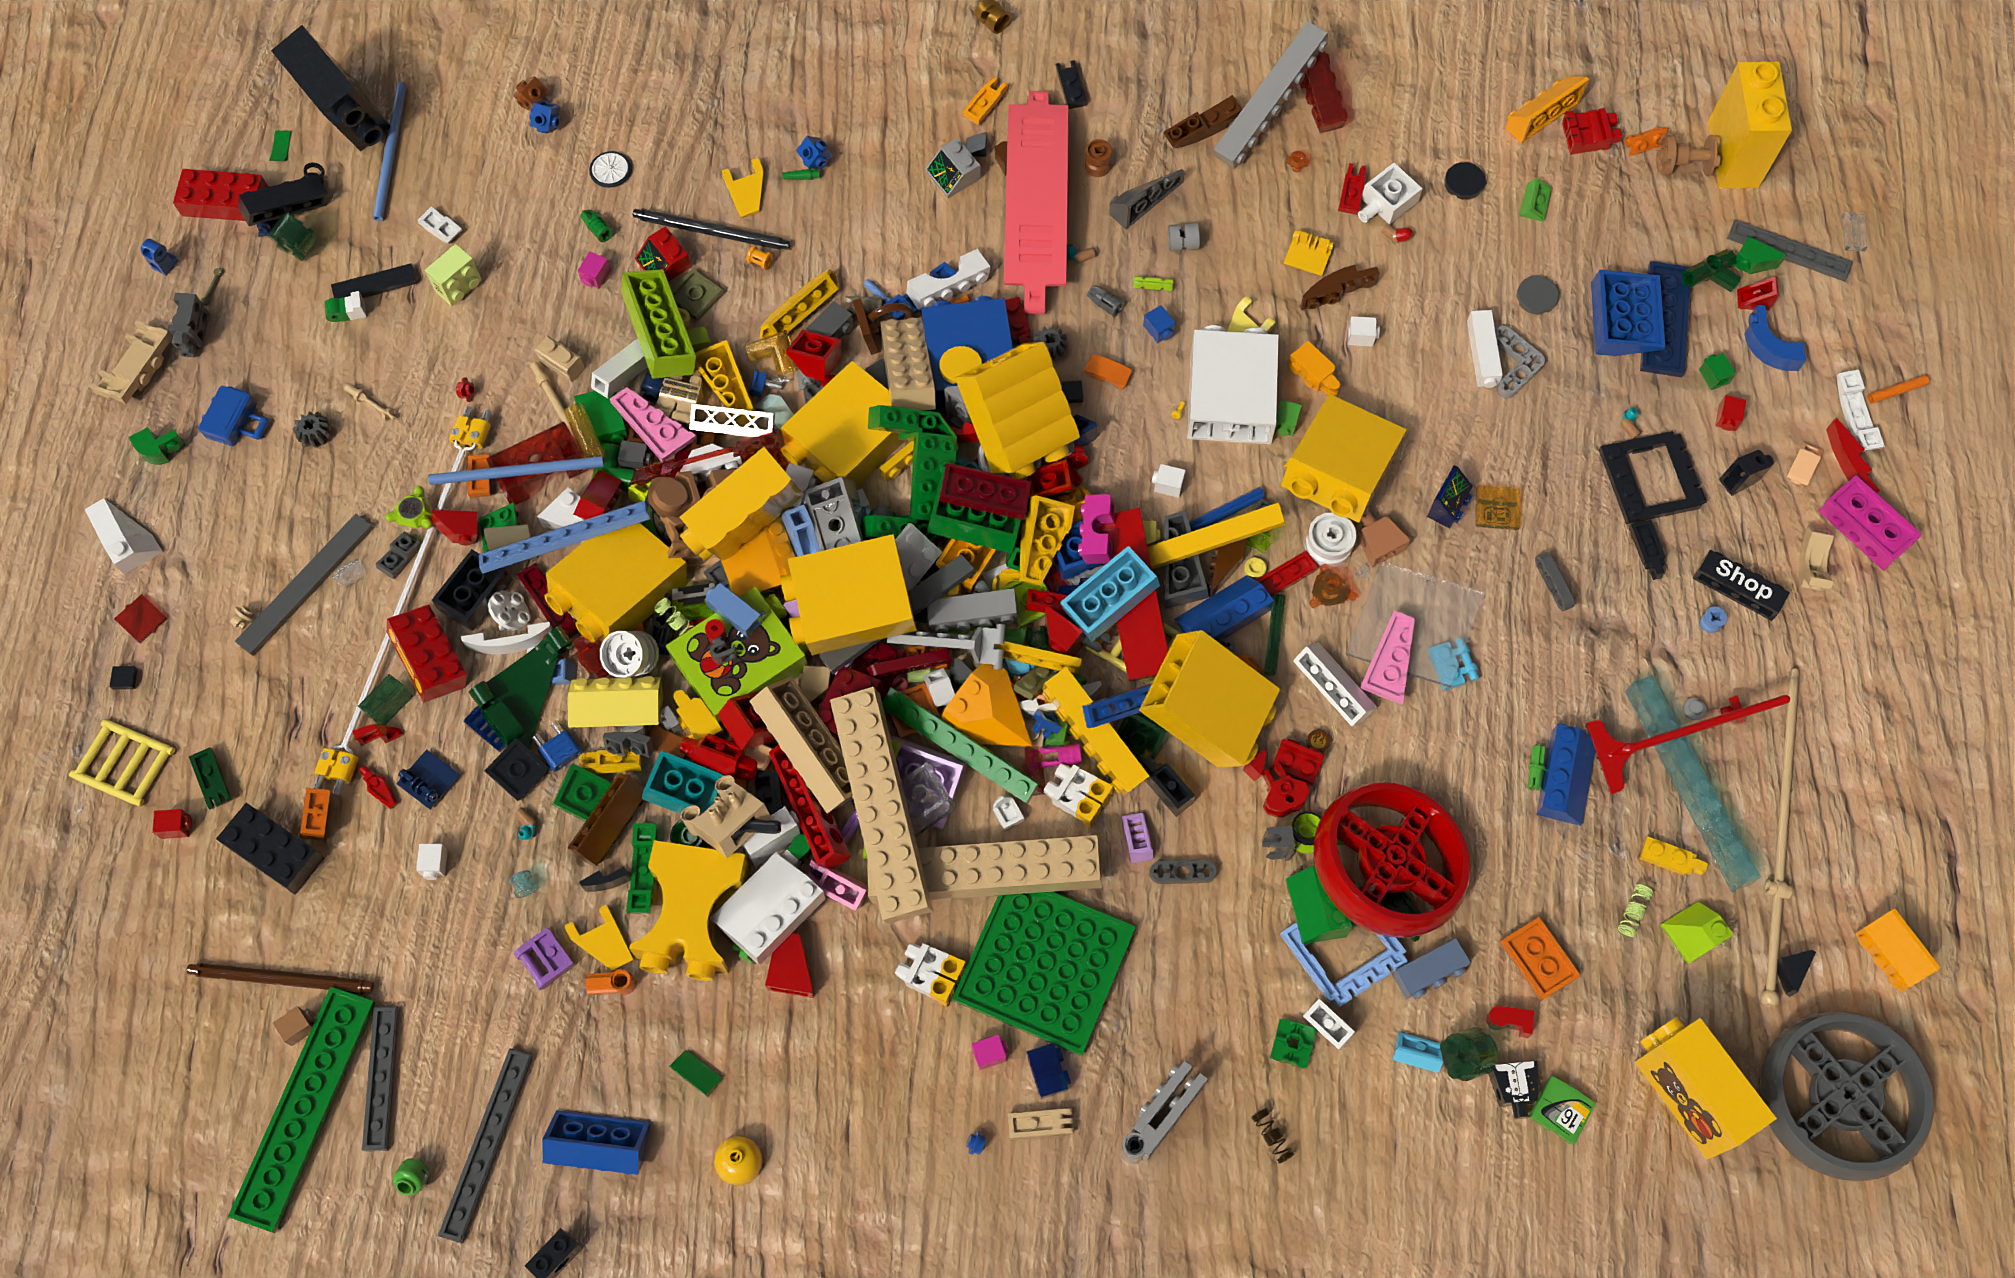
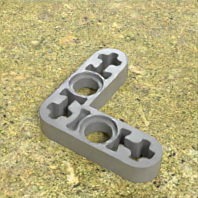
M1499 326L1495 329L1498 347L1518 362L1501 379L1497 387L1498 394L1508 399L1517 394L1542 369L1545 358L1542 353L1511 328ZM1503 334L1506 335V337H1503V338H1500V337H1499V335H1501V336H1502ZM1519 345L1524 349V352L1517 353L1513 347ZM1535 360L1538 361V363H1534V364L1531 366V368L1528 367V366L1530 365L1531 361H1535ZM1522 371L1527 377L1520 379L1516 376V372ZM1511 382L1514 383L1511 389H1504V387H1508L1511 384Z

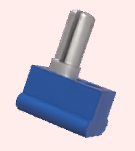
M755 370L749 394L750 396L761 397L764 387L781 390L783 385L782 383L766 379L767 374Z

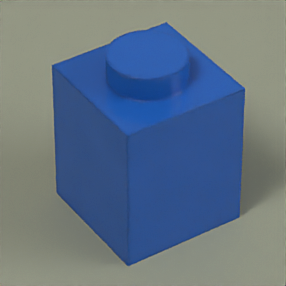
M1162 305L1144 315L1143 326L1156 343L1162 340L1166 341L1173 336L1176 323Z

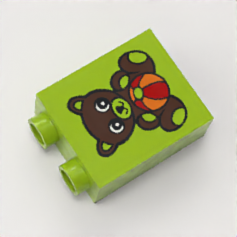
M756 587L739 597L758 613L762 610L766 613V616L762 619L763 622L749 638L744 636L717 613H714L666 645L672 660L721 727L724 725L717 714L730 698L762 691L766 686L790 676L795 679L799 676V673H803L804 665L808 666L805 654L809 652L806 642L795 645L792 633H788L780 621L788 615L785 608L775 594H771L764 599ZM713 619L722 621L727 632L726 639L724 640L727 647L721 649L719 653L736 647L738 652L736 659L721 665L712 660L710 655L712 644H710L705 633V625Z

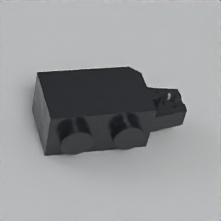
M1150 756L1142 761L1141 765L1149 775L1147 784L1175 817L1193 804L1195 794L1169 764H1162L1161 762L1157 764Z

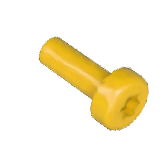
M1181 401L1178 408L1171 413L1174 419L1181 418V411L1185 406V402Z

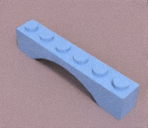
M805 505L785 511L781 518L796 556L819 552L820 548L813 523Z

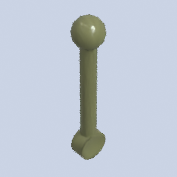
M216 268L213 271V280L205 297L201 299L203 305L209 304V296L218 277L223 275L220 268Z

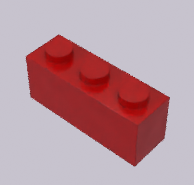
M598 469L580 497L573 515L586 520L610 512L622 492V489L619 488L622 480Z

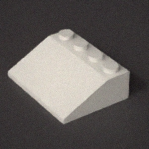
M775 853L710 917V920L760 966L825 900L824 891L807 875Z

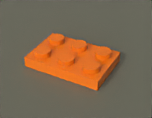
M1540 917L1500 941V944L1540 1001H1543L1581 976Z

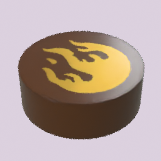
M1313 730L1307 738L1308 748H1315L1321 753L1327 750L1330 744L1329 735L1323 730Z

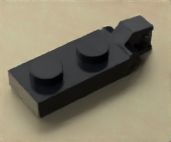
M1652 520L1630 524L1629 530L1642 565H1644L1645 569H1649L1653 580L1661 579L1663 574H1665L1663 566L1665 565L1664 559L1666 556Z

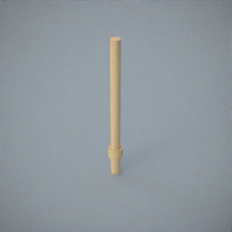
M538 362L531 363L530 367L536 376L539 387L544 389L583 458L592 457L550 385L551 381L548 375L543 373Z

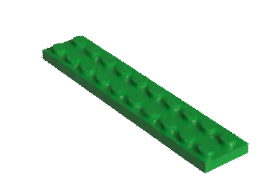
M333 987L329 988L230 1210L229 1218L276 1233L376 1002Z

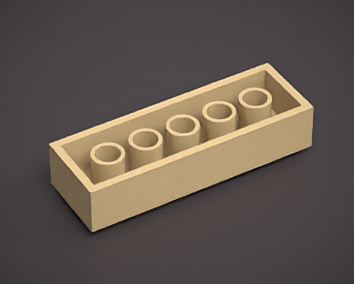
M911 317L904 320L889 319L887 321H880L881 341L891 406L915 410L936 409L935 388L922 318Z
M791 676L766 686L750 700L755 712L761 717L768 731L777 740L782 751L786 753L793 767L799 772L806 786L813 792L826 813L837 809L853 799L842 748Z

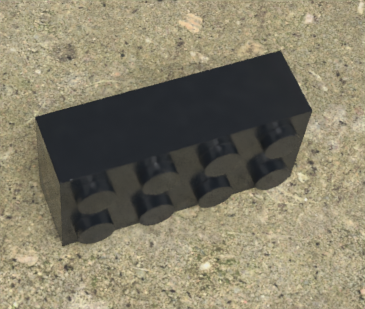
M247 802L216 838L229 850L294 895L324 860V857L315 849Z

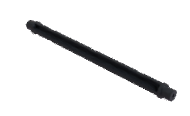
M646 209L633 210V218H638L640 221L778 250H789L790 241L783 240L780 237Z

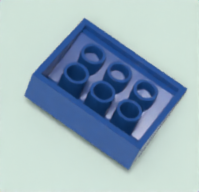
M1599 270L1591 282L1595 354L1621 356L1664 350L1666 347L1660 275Z

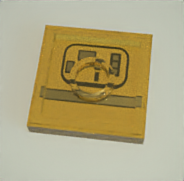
M1477 485L1475 527L1519 530L1520 489Z

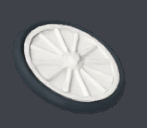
M615 151L604 152L592 160L589 174L591 179L599 186L616 187L623 184L629 178L631 163L622 153Z

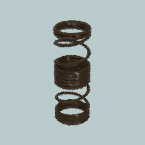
M1264 1108L1254 1114L1251 1119L1253 1122H1257L1256 1126L1270 1123L1262 1131L1261 1135H1263L1268 1146L1282 1142L1274 1149L1273 1154L1288 1151L1277 1159L1278 1164L1294 1156L1295 1153L1293 1151L1290 1152L1292 1148L1274 1153L1286 1139L1279 1140L1284 1136L1279 1127L1263 1134L1275 1122V1120H1271L1257 1125L1264 1117L1270 1114L1268 1109Z

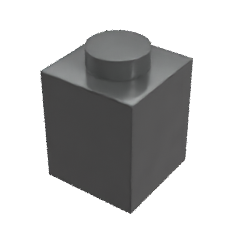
M622 441L617 460L621 468L646 472L647 466L651 465L652 453L649 451L647 444Z

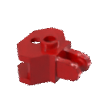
M1277 763L1274 765V769L1279 777L1278 780H1273L1268 769H1264L1262 773L1268 786V795L1263 808L1267 815L1282 818L1302 809L1310 789L1306 782L1292 779L1290 775L1287 776L1281 764Z

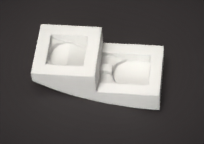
M432 206L418 219V224L447 244L462 231V228L447 216L441 215Z

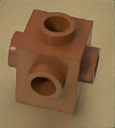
M533 76L525 81L522 80L515 89L517 91L513 96L522 108L528 110L533 108L534 102L542 101L549 90Z

